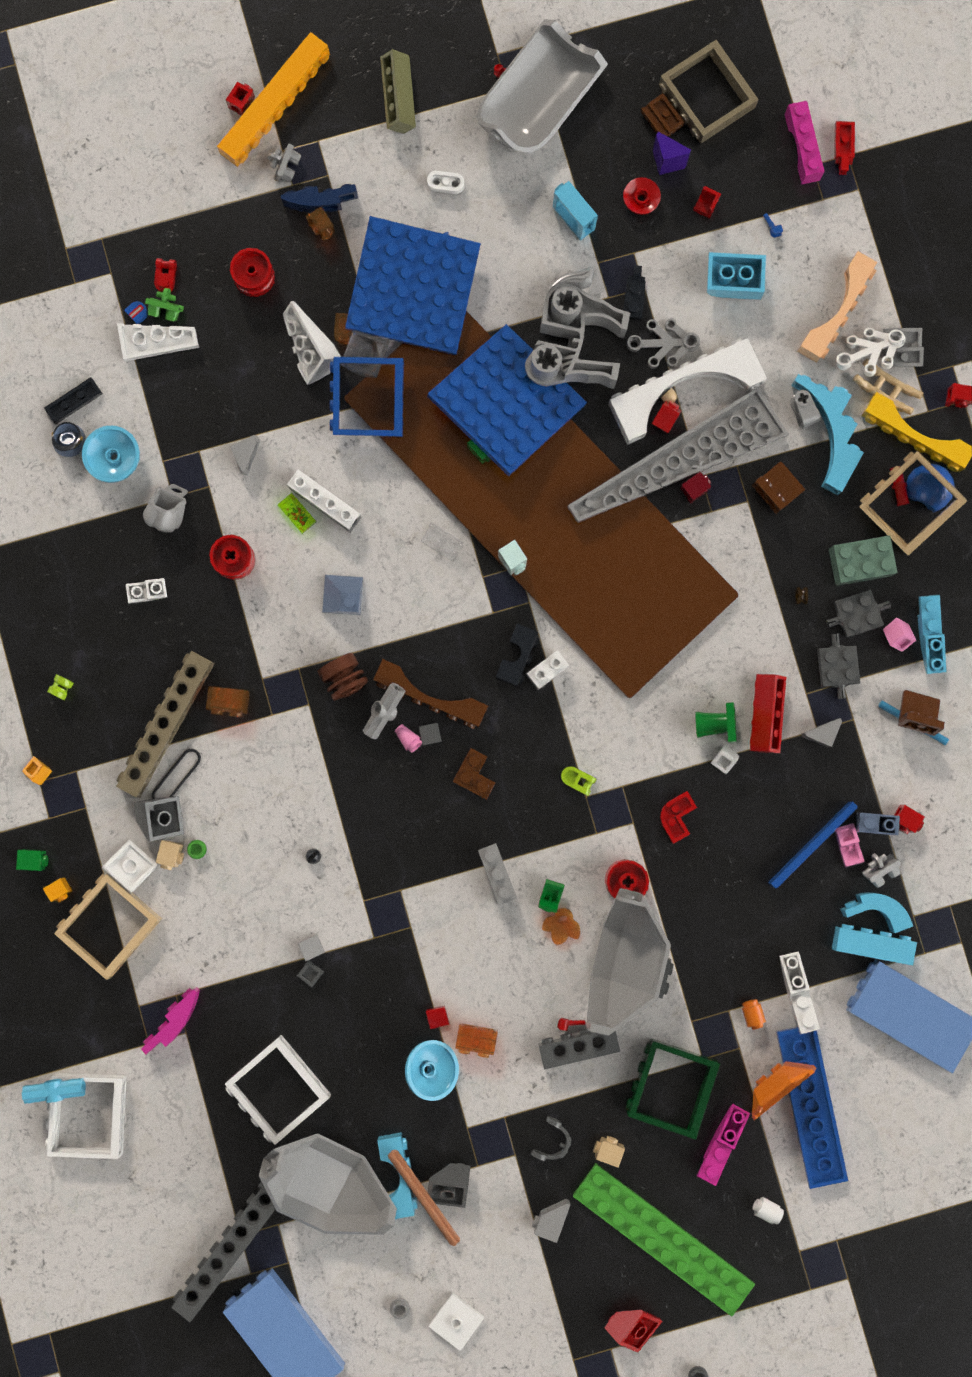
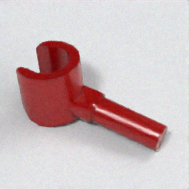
M560 1018L557 1028L568 1031L569 1025H585L586 1023L585 1020Z

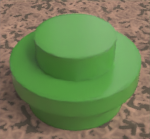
M194 840L187 847V853L193 859H201L207 852L206 844L201 840Z

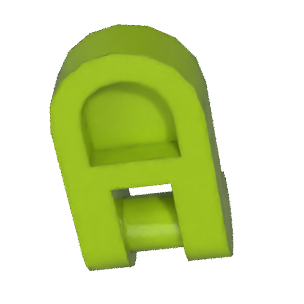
M572 766L565 768L561 773L563 783L587 796L591 792L592 784H595L597 780L593 776ZM580 778L586 780L583 786L578 784Z

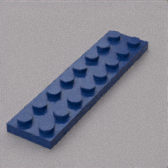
M798 1027L776 1031L782 1063L787 1061L814 1065L816 1067L815 1073L789 1092L808 1187L813 1189L847 1182L848 1176L817 1030L804 1034L799 1033Z

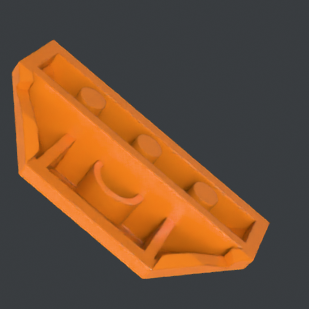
M786 1061L782 1065L777 1063L770 1069L772 1073L767 1077L762 1075L757 1079V1085L753 1091L752 1118L754 1121L815 1073L816 1067L814 1065Z

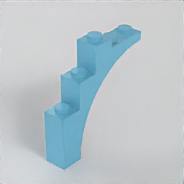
M798 374L791 386L799 391L806 390L811 394L828 431L830 461L821 487L838 496L843 491L864 453L860 451L858 446L847 444L858 425L852 417L841 415L852 395L848 393L847 389L837 386L830 392L826 386L812 382L811 378L806 375Z

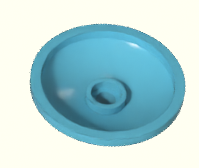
M103 426L93 431L85 440L82 448V460L85 468L93 477L103 482L114 483L128 478L135 471L140 460V449L134 436L126 429L118 426ZM113 454H117V458L115 460L111 459V456Z
M437 1040L424 1041L418 1044L407 1058L405 1065L407 1084L410 1090L423 1100L436 1101L446 1097L453 1090L458 1080V1059L451 1047L444 1042Z

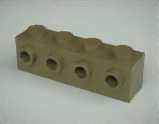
M392 49L380 56L387 129L405 134L416 127L409 55Z

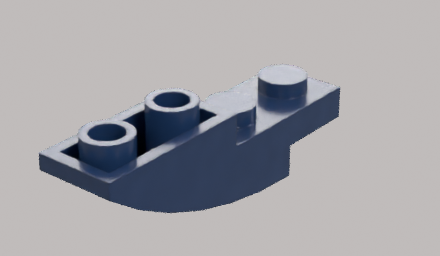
M344 184L341 188L325 189L321 193L318 192L317 186H306L302 190H291L280 195L285 207L310 213L342 210V202L358 199L355 184Z

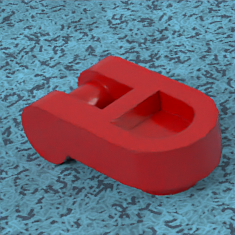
M157 258L155 263V287L159 292H163L165 288H169L172 291L175 285L176 260L163 261V259ZM163 268L169 269L168 274L163 273Z

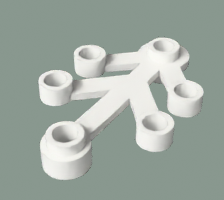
M866 328L863 334L864 339L851 335L846 341L848 348L853 349L859 346L866 349L852 355L840 353L837 356L836 365L841 370H847L851 367L852 363L871 355L868 364L864 368V374L872 377L876 373V364L881 350L888 348L886 356L882 358L881 366L884 369H890L893 366L895 351L904 345L905 335L900 330H892L888 334L875 331L873 328ZM874 338L883 340L879 343L872 342Z

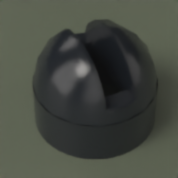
M313 848L307 851L306 860L308 863L316 864L321 860L322 855L318 849ZM316 852L317 855L312 859V861L309 860L313 853Z

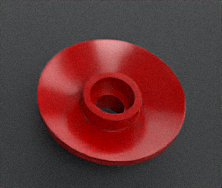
M643 177L630 181L623 193L626 207L631 212L639 215L653 212L661 199L660 189L657 184L651 179ZM642 196L645 200L640 201L638 197Z

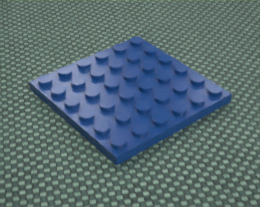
M370 216L345 329L456 355L481 243Z
M506 324L433 388L427 397L501 470L510 476L576 415L587 402L567 382L551 386H541L534 383L525 372L526 360L533 349Z

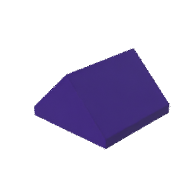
M660 132L656 134L652 151L659 175L685 169L691 149Z

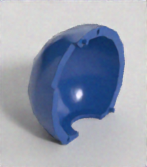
M931 464L955 487L954 479L946 468L938 464ZM923 465L915 468L908 476L906 487L908 498L923 503L927 506V509L933 512L944 508L953 497Z

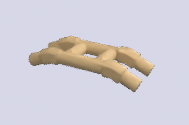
M865 359L862 364L866 366L869 359ZM877 365L875 376L878 378L873 386L858 374L854 376L853 381L864 391L872 395L876 392L882 394L894 402L898 411L909 415L913 413L914 408L896 400L899 393L903 392L918 399H921L924 394L883 371ZM885 381L894 386L890 395L880 390Z

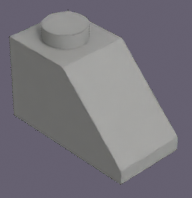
M564 1199L541 1210L539 1216H535L532 1223L534 1234L557 1243L570 1208V1201Z

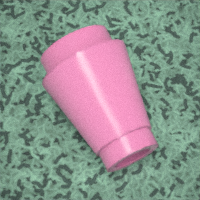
M403 724L394 731L406 751L409 750L412 753L421 746L422 741L420 737Z

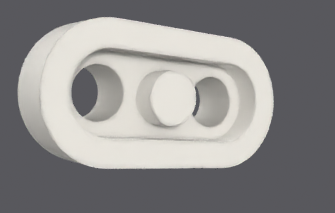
M433 171L427 177L428 187L435 192L459 194L465 186L464 178L458 173ZM434 181H439L440 184L435 185ZM457 183L458 186L453 187L452 184Z

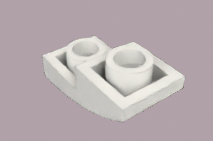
M164 578L125 585L128 604L167 597Z

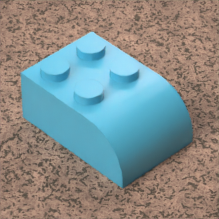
M709 252L707 293L720 298L761 300L765 292L766 255Z

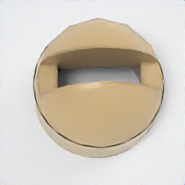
M670 388L660 398L663 402H675L677 394L673 388Z

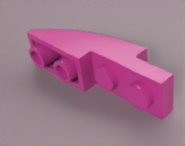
M198 987L193 990L189 988L181 995L183 1000L179 1003L175 1001L167 1008L169 1012L165 1017L169 1023L165 1021L157 1028L159 1032L155 1036L151 1034L143 1041L145 1045L141 1050L145 1055L160 1042L167 1047L183 1030L195 1009L200 991Z
M734 1104L730 1106L703 1156L704 1161L697 1177L713 1186L717 1185L732 1149H735L749 1118V1112Z

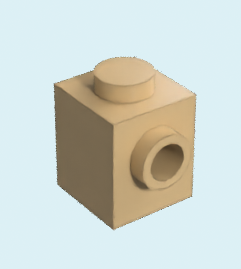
M161 840L156 863L161 864L160 868L172 870V867L175 868L182 864L184 844Z
M607 1136V1138L601 1137L600 1142L596 1141L593 1149L596 1160L619 1168L625 1151L624 1145L618 1143V1140L611 1136Z

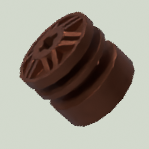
M352 652L329 662L317 671L323 683L333 681V684L327 690L328 692L338 690L331 695L334 701L356 693L369 682L366 677L357 679L363 675V670L353 672V669L359 663Z

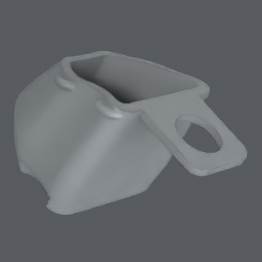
M171 484L165 489L162 487L155 488V493L150 498V502L143 512L145 523L150 527L158 529V531L173 532L182 523L185 504L187 503L183 497L188 494V491L175 484ZM172 489H178L182 493L174 492Z

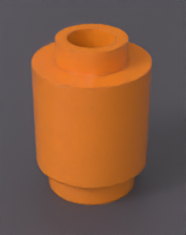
M757 999L743 1002L742 1011L747 1027H752V1030L764 1027L763 1023L766 1022L761 1003H758Z

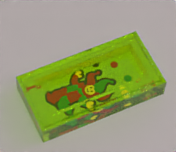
M293 493L289 494L278 504V507L302 534L317 522Z

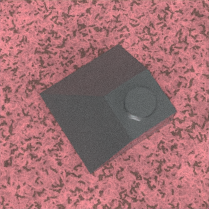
M179 796L134 802L136 822L147 841L184 834Z
M451 1163L429 1178L428 1194L435 1204L465 1208L470 1165Z

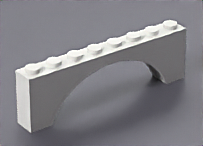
M741 338L731 343V346L726 348L724 346L719 347L709 356L707 354L701 355L697 358V361L690 363V361L680 366V369L675 371L670 369L664 372L662 377L657 379L652 377L642 386H639V384L634 385L624 394L622 392L614 394L609 401V406L627 445L645 437L648 417L652 407L667 390L680 382L697 377H716L733 382L746 391L764 384L767 377L748 338L744 340Z

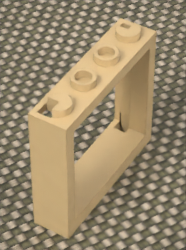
M911 451L903 459L905 463L900 468L895 466L889 472L891 476L886 481L882 479L875 486L877 490L873 494L868 492L860 500L862 502L860 508L907 555H910L967 502V499L918 451L915 453ZM918 460L956 500L907 544L869 505L907 468Z
M102 874L95 883L97 885L93 890L89 889L82 896L84 900L79 905L76 904L69 911L71 915L59 922L56 926L58 930L54 934L108 980L112 978L162 918L133 892L130 894L108 874ZM108 883L149 920L111 964L105 968L66 933V930Z

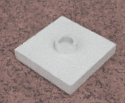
M128 840L102 866V870L131 894L158 867V864L131 840Z
M452 1292L430 1322L429 1327L461 1351L483 1321L484 1316Z

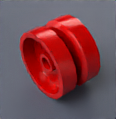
M257 248L240 250L234 255L230 263L232 279L241 293L250 297L265 295L271 290L275 280V273L270 259L263 251Z
M232 534L217 539L212 545L209 554L210 562L214 569L226 579L239 580L248 576L254 569L256 561L255 552L248 542L240 536Z
M623 859L616 861L608 868L605 874L606 890L613 898H616L620 888L639 892L643 895L646 894L649 888L647 871L642 865L633 860ZM626 877L630 879L628 884L623 883Z

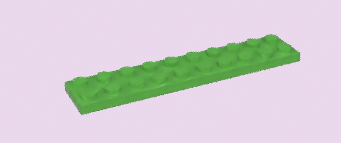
M595 1163L574 1192L573 1197L730 1316L735 1314L754 1287L755 1283L597 1163Z

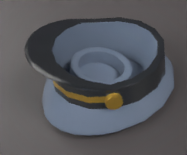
M63 422L52 432V444L59 455L73 457L82 451L85 434L78 425L71 422Z

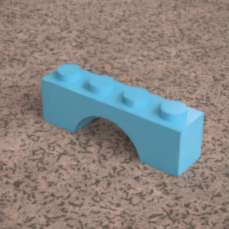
M402 1132L378 1137L377 1142L381 1161L392 1164L388 1154L395 1149L399 1151L411 1168L410 1158H406L405 1150L408 1149L407 1139L402 1137ZM400 1173V1184L389 1195L397 1208L395 1219L414 1216L415 1209H418L417 1198L413 1197L412 1190Z

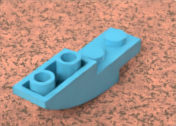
M940 595L919 596L920 615H917L918 629L926 674L946 672L945 636L942 634Z

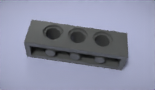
M583 1029L579 1031L580 1034L576 1035L566 1033L560 1035L561 1038L553 1040V1037L542 1039V1043H538L544 1070L620 1052L616 1031L608 1036ZM597 1036L603 1038V1042L599 1046L592 1044L593 1039ZM576 1041L584 1043V1047L581 1050L573 1048ZM556 1046H563L565 1048L564 1053L557 1055L554 1052Z

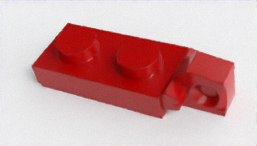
M836 121L834 160L835 164H839V175H847L849 164L852 165L855 157V122Z

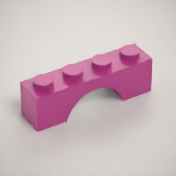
M806 100L789 104L784 115L788 131L793 134L797 145V168L801 184L820 181L824 174V167L808 102Z

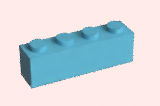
M842 924V927H835L832 944L833 950L913 966L917 942L911 941V937L899 935V938H894L892 933L880 931V935L874 934L872 929L862 927L861 931L853 930L854 926Z

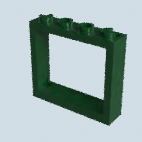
M651 1038L650 1043L647 1042L646 1047H644L643 1053L646 1054L644 1061H640L637 1072H639L638 1079H634L632 1084V1098H628L625 1110H627L628 1117L696 1140L720 1063L717 1060ZM657 1049L707 1065L687 1129L637 1112Z

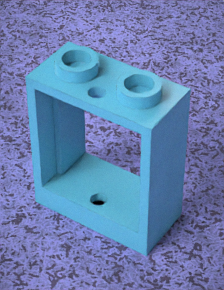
M568 181L565 184L561 183L555 188L553 208L581 241L595 230L598 215Z

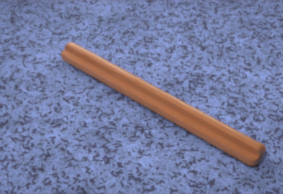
M392 1150L388 1154L392 1164L449 1244L452 1246L457 1245L460 1242V1237L399 1151Z

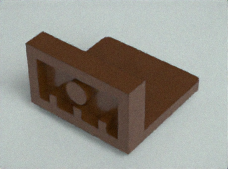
M779 462L765 475L758 478L752 485L776 514L805 491V488L782 462Z
M904 690L898 726L935 736L944 729L945 722L938 720L940 699Z

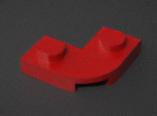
M688 791L668 801L660 814L661 824L673 844L690 835L681 819L682 816L697 808Z

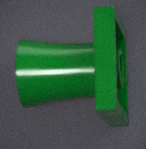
M734 702L726 703V713L695 712L697 738L728 734V742L737 743Z

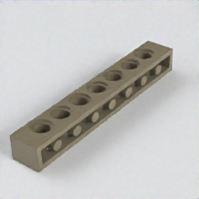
M193 651L190 654L187 653L183 658L182 663L184 665L181 670H177L173 677L174 683L166 689L163 695L165 697L163 703L158 704L154 711L156 715L153 721L150 720L146 725L144 737L137 741L135 746L137 749L134 755L131 754L126 762L128 766L124 772L122 771L116 780L118 782L116 787L136 798H141L215 664ZM191 668L196 669V675L193 678L188 676V671ZM186 685L187 692L180 695L179 687ZM176 701L178 708L176 711L171 712L169 706L172 702ZM166 718L168 720V726L162 729L160 726V722L162 719ZM154 735H157L159 738V742L157 745L153 746L151 744V738ZM144 752L149 754V760L146 763L141 759ZM138 769L140 777L135 780L132 777V772Z

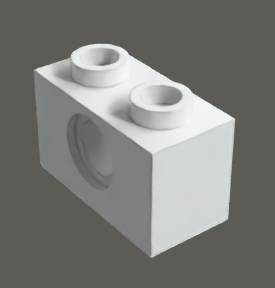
M557 650L529 671L526 676L539 690L567 669L569 664Z

